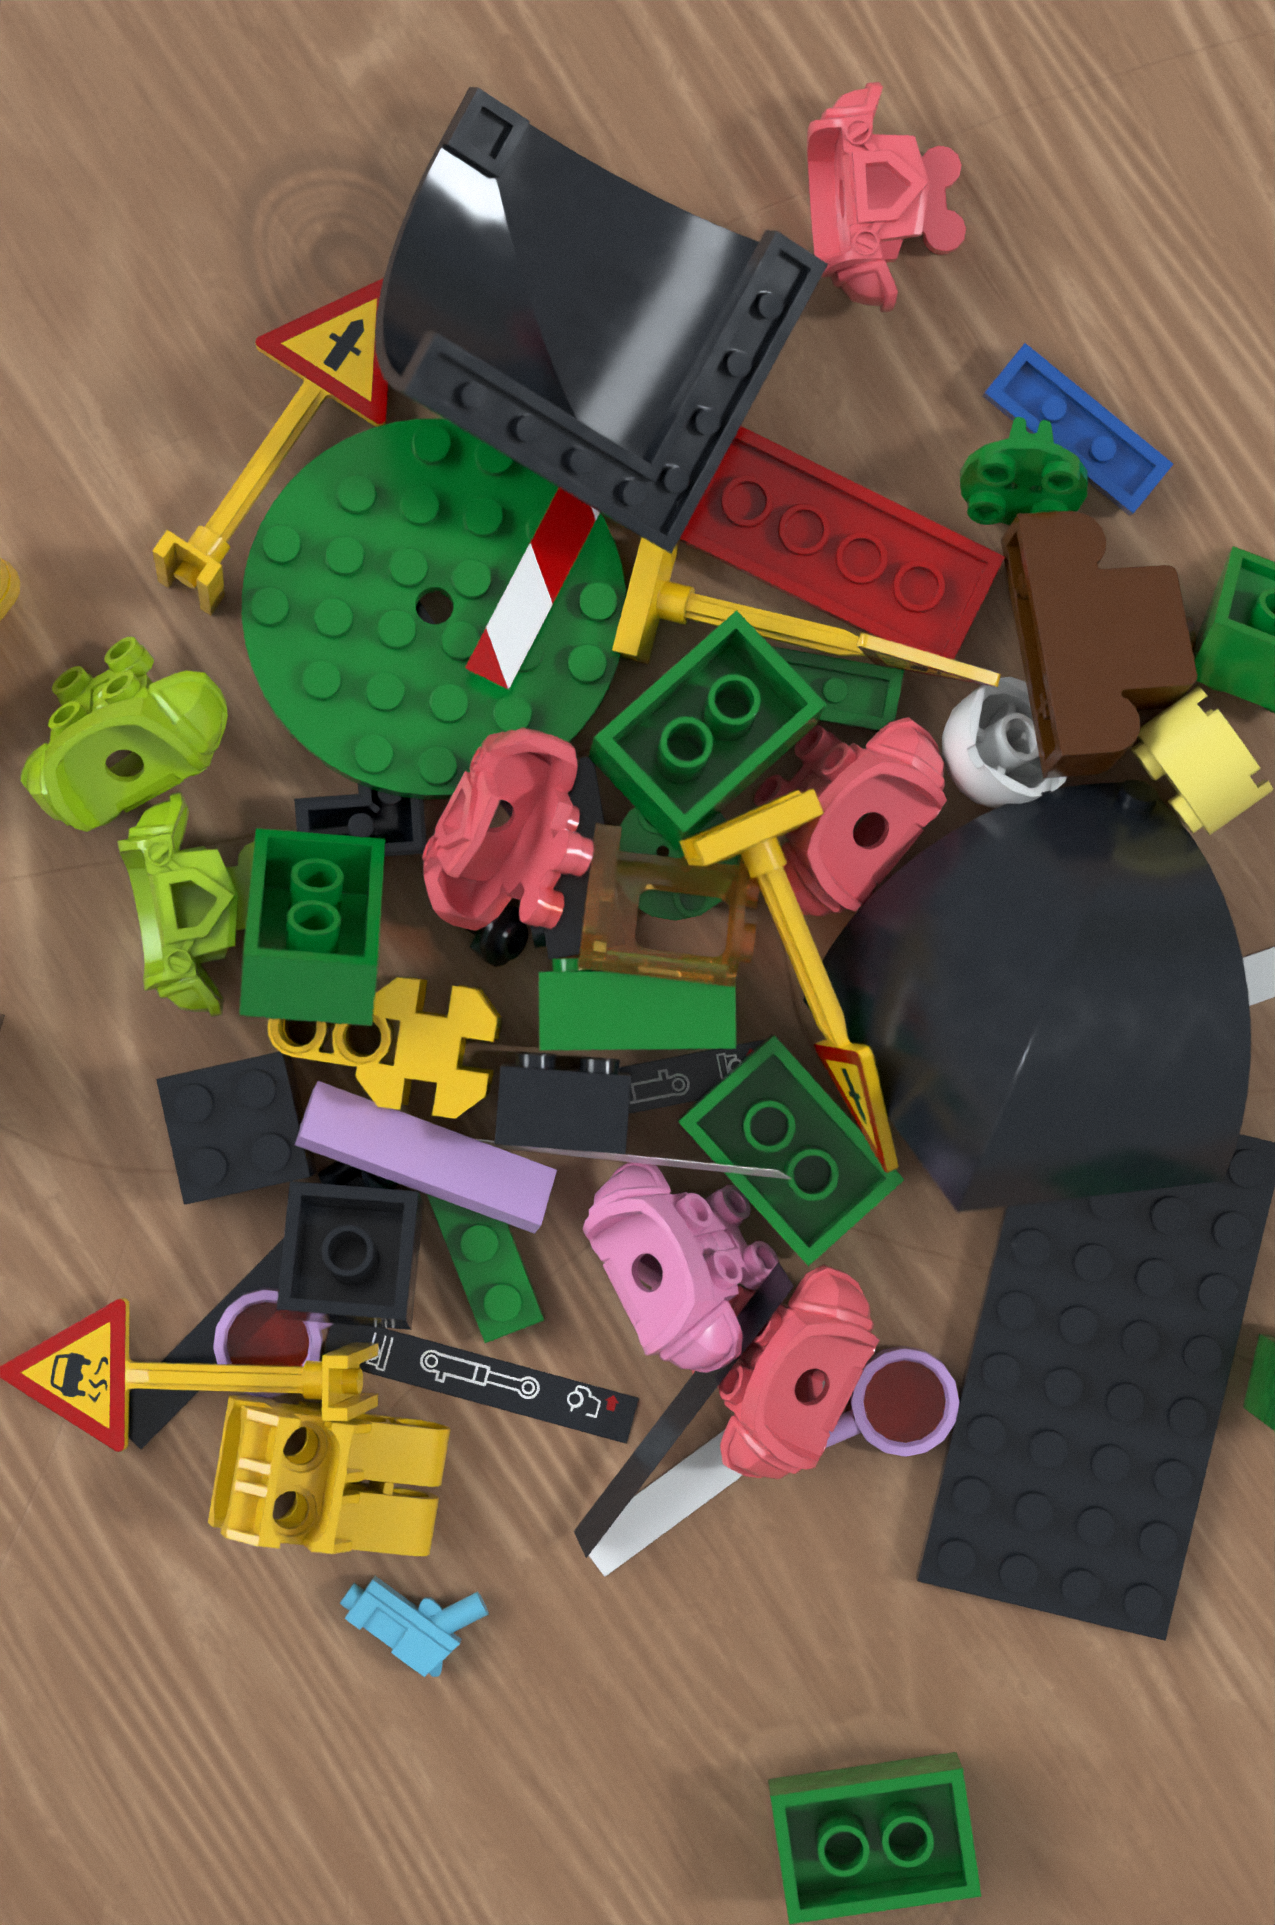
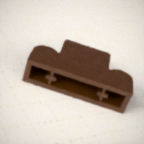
M1075 511L1017 514L1001 538L1003 556H1005L1004 563L1043 778L1096 775L1106 772L1119 761L1135 742L1140 732V718L1137 711L1168 708L1182 698L1197 680L1193 656L1196 646V629L1192 618L1185 615L1177 571L1170 565L1100 569L1097 565L1106 551V537L1102 527L1094 518Z

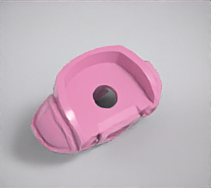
M628 1162L618 1168L610 1179L595 1193L594 1205L589 1209V1217L585 1220L583 1231L590 1240L595 1253L601 1261L605 1262L603 1267L638 1334L640 1344L646 1356L659 1355L662 1361H669L680 1369H690L705 1373L726 1367L741 1355L743 1341L740 1324L728 1301L739 1294L737 1287L739 1283L748 1289H758L779 1262L774 1250L763 1241H755L751 1245L746 1244L738 1226L749 1217L751 1208L748 1199L736 1186L726 1185L705 1199L696 1193L688 1194L683 1192L672 1195L670 1194L671 1189L665 1177L656 1165ZM640 1279H641L643 1282H645L646 1284H648L649 1286H651L652 1289H651V1290L647 1289V1288L641 1283Z

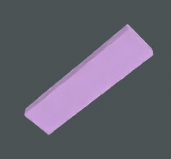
M317 1081L312 1090L295 1142L296 1146L534 1234L542 1224L557 1172L556 1169L398 1110L377 1107L374 1101Z

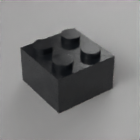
M278 1051L156 1079L184 1205L304 1179L317 1173L313 1152L295 1145L304 1112L291 1056Z
M518 1051L515 1063L505 1062L500 1067L495 1144L625 1154L632 1072L619 1071L620 1059L582 1056L580 1068L556 1066V1054Z
M290 1181L276 1307L280 1315L285 1320L412 1330L424 1203L419 1192Z

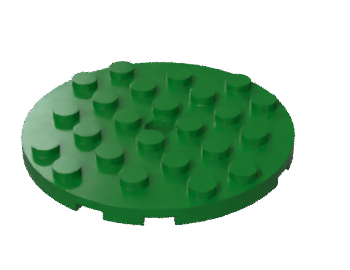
M444 418L393 422L370 428L346 438L325 450L308 463L284 487L262 520L249 552L242 588V625L248 657L263 697L275 717L290 736L321 760L330 770L362 786L399 797L424 800L451 799L464 772L470 773V764L476 750L490 734L527 728L553 735L570 743L597 713L609 691L621 653L612 651L626 598V587L623 568L615 541L601 513L598 515L508 690L465 669L559 487ZM440 591L441 594L448 597L452 602L453 612L451 616L440 624L424 622L418 616L416 604L424 595Z

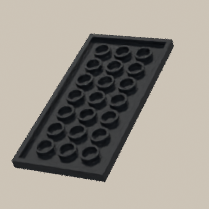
M1239 1134L1233 1157L1223 1181L1004 1207L959 1394L957 1418L950 1432L916 1573L918 1582L1166 1641L1275 1187V1142Z

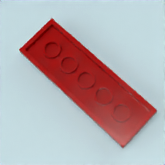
M742 426L737 431L679 539L680 542L868 635L952 660L955 659L1005 556Z

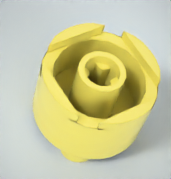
M1197 686L1141 726L1137 736L1140 742L1132 747L1131 751L1152 780L1156 781L1164 775L1177 792L1175 796L1168 800V803L1189 832L1191 831L1194 834L1203 827L1210 836L1271 793L1273 787L1267 780H1262L1255 785L1250 776L1261 768L1218 708L1215 711L1210 709L1204 713L1199 707L1198 703L1205 699L1207 695Z

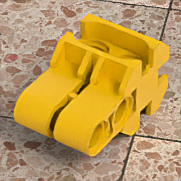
M397 977L375 993L373 1022L381 1032V1043L374 1054H366L355 1047L352 1040V1031L355 1024H335L316 1021L317 1031L315 1037L309 1044H303L298 1042L290 1032L289 1022L291 1019H269L268 1035L274 1047L281 1053L291 1057L357 1067L355 1077L377 1107L401 1110V1105H409L412 1079L437 1083L432 1115L455 1119L491 1092L494 1070L463 1066L467 1038L494 1042V1039H499L502 1016L481 988L464 985L452 986L448 1015L425 1012L423 1009L428 980Z
M248 1394L229 1396L208 1523L212 1527L221 1528V1535L227 1539L259 1547L280 1549L281 1543L303 1545L311 1552L327 1554L359 1550L407 1556L430 1555L439 1497L425 1491L394 1487V1483L427 1487L441 1486L450 1427L425 1420L363 1413L349 1421H322V1403L299 1401V1405L278 1403L271 1398ZM305 1427L304 1447L294 1455L285 1456L283 1449L287 1439L295 1430ZM363 1480H370L369 1484L356 1483ZM295 1491L296 1496L292 1507L280 1519H274L273 1509L275 1500L285 1492Z

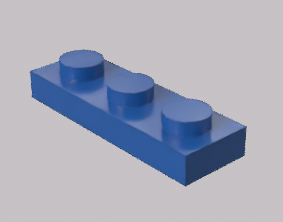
M1026 343L1023 344L983 394L987 401L1012 421L1016 417H1023L1026 420V430L1031 434L1037 433L1040 421H1049L1052 425L1054 443L1077 455L1087 469L1088 483L1129 516L1134 514L1173 466L1170 460Z

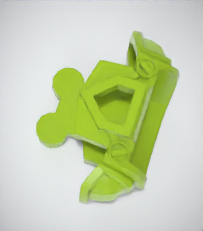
M132 636L121 639L108 650L104 661L110 669L93 678L81 666H75L63 672L55 680L52 692L57 696L62 706L52 714L48 721V726L51 729L49 744H42L26 759L20 775L22 784L43 811L54 820L62 821L66 826H72L85 832L110 823L120 815L122 810L127 813L184 782V779L203 772L210 765L213 754L218 749L226 728L228 717L227 702L221 689L205 672L185 670L152 682L146 674L152 668L154 659L144 645H140L136 638ZM118 750L133 751L108 769L106 759L110 754Z
M181 792L171 793L169 796L170 800L155 804L143 812L136 827L129 829L128 839L117 841L119 853L131 881L139 919L145 964L143 974L144 990H156L160 998L169 999L180 1010L209 1012L211 1017L220 1016L223 1014L224 997L202 966V963L226 959L228 948L236 946V931L246 929L255 841L243 847L238 855V866L225 867L218 849L207 850L205 846L181 850L189 808Z

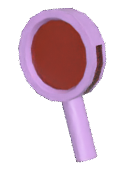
M262 1288L243 1294L227 1307L216 1326L213 1349L218 1364L304 1366L306 1361L320 1360L323 1342L321 1330L333 1325V1323L285 1320L276 1310L278 1289ZM245 1392L249 1395L267 1398H273L280 1395L288 1394L270 1392Z
M898 1346L881 1350L872 1356L863 1368L864 1371L849 1399L851 1410L842 1413L833 1432L829 1431L830 1437L826 1448L862 1433L869 1443L884 1453L907 1457L928 1452L943 1442L955 1425L959 1408V1397L955 1380L944 1364L924 1349Z

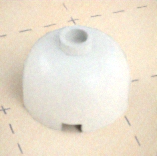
M1013 677L1000 678L998 687L982 685L952 709L942 735V757L948 775L958 789L975 803L997 809L1005 804H1022L1043 796L1041 795L1042 792L1050 790L1053 792L1065 783L1067 777L1043 778L1025 681Z

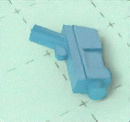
M377 1576L373 1577L365 1589L353 1583L339 1603L349 1610L345 1617L348 1622L359 1630L362 1627L392 1648L391 1653L423 1677L428 1673L433 1677L441 1674L443 1660L461 1644L462 1639L453 1632L489 1615L485 1602L479 1592L444 1609L432 1598L424 1597L418 1607Z

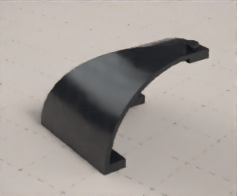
M469 87L419 182L389 258L381 288L375 328L376 355L379 368L384 379L397 391L653 545L672 553L828 264L778 231L765 230L759 242L711 223L662 200L551 138L529 124L530 121L479 87Z
M1126 780L1117 783H1096L1058 788L1053 792L1051 790L1042 792L1041 795L1043 796L1036 800L1022 804H1005L973 819L926 848L888 879L851 918L823 958V966L844 1014L849 1041L854 1044L869 1046L873 1053L887 1117L957 1212L1223 1181L1242 1127L1249 1087L1251 1018L1244 962L1235 926L1224 894L1208 861L1193 837L1159 798L1158 792L1145 781ZM804 996L803 1001L810 1009L806 997Z

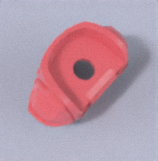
M870 82L865 85V89L854 90L840 96L832 108L826 109L822 113L821 119L814 120L809 124L807 132V165L814 255L828 264L821 278L830 277L833 285L841 288L853 302L868 306H880L881 312H891L894 309L898 291L886 263L897 260L903 239L923 235V241L927 249L938 255L954 252L965 239L966 227L963 218L955 211L947 210L946 189L950 188L957 181L962 165L958 154L949 147L936 146L930 148L921 157L915 136L874 135L873 119L883 86L880 82Z
M909 717L889 722L867 742L866 749L861 748L854 742L848 746L846 743H842L832 732H828L820 725H816L796 743L795 755L802 760L803 766L792 780L786 781L780 775H773L766 779L758 788L754 797V803L758 807L795 790L803 793L814 789L824 814L784 834L789 842H785L781 847L787 862L783 865V868L802 915L825 916L833 912L841 913L845 908L856 912L869 899L877 883L880 884L922 834L924 831L922 828L939 814L942 806L946 803L947 799L943 792L945 787L943 778L945 766L939 753L938 744L928 731ZM867 813H870V814L857 826V828L855 829V831H854V833H853L854 826H855L856 822L858 821V819H859L860 817H862L863 815H865V814H867Z
M520 728L516 731L508 730L506 732L490 734L476 750L470 764V773L464 772L435 827L436 833L428 840L422 855L423 877L428 898L433 910L442 920L453 926L477 931L496 919L510 900L515 898L521 900L519 920L522 923L534 927L541 926L547 929H552L558 923L564 908V895L553 888L561 874L582 876L591 863L594 851L593 841L576 832L580 819V810L572 804L568 795V791H571L578 770L575 748L571 743L538 730ZM505 800L513 807L511 818L500 827L488 828L499 801Z
M823 1264L806 1273L791 1296L788 1306L784 1304L779 1305L718 1385L720 1397L725 1400L724 1405L735 1414V1416H731L720 1443L722 1462L728 1468L746 1477L781 1479L790 1473L797 1474L802 1469L807 1470L816 1467L827 1446V1441L830 1437L829 1431L833 1432L864 1371L863 1368L874 1354L879 1339L871 1332L874 1328V1323L871 1320L870 1305L859 1283L845 1272ZM737 1285L739 1294L728 1301L736 1317L756 1290Z

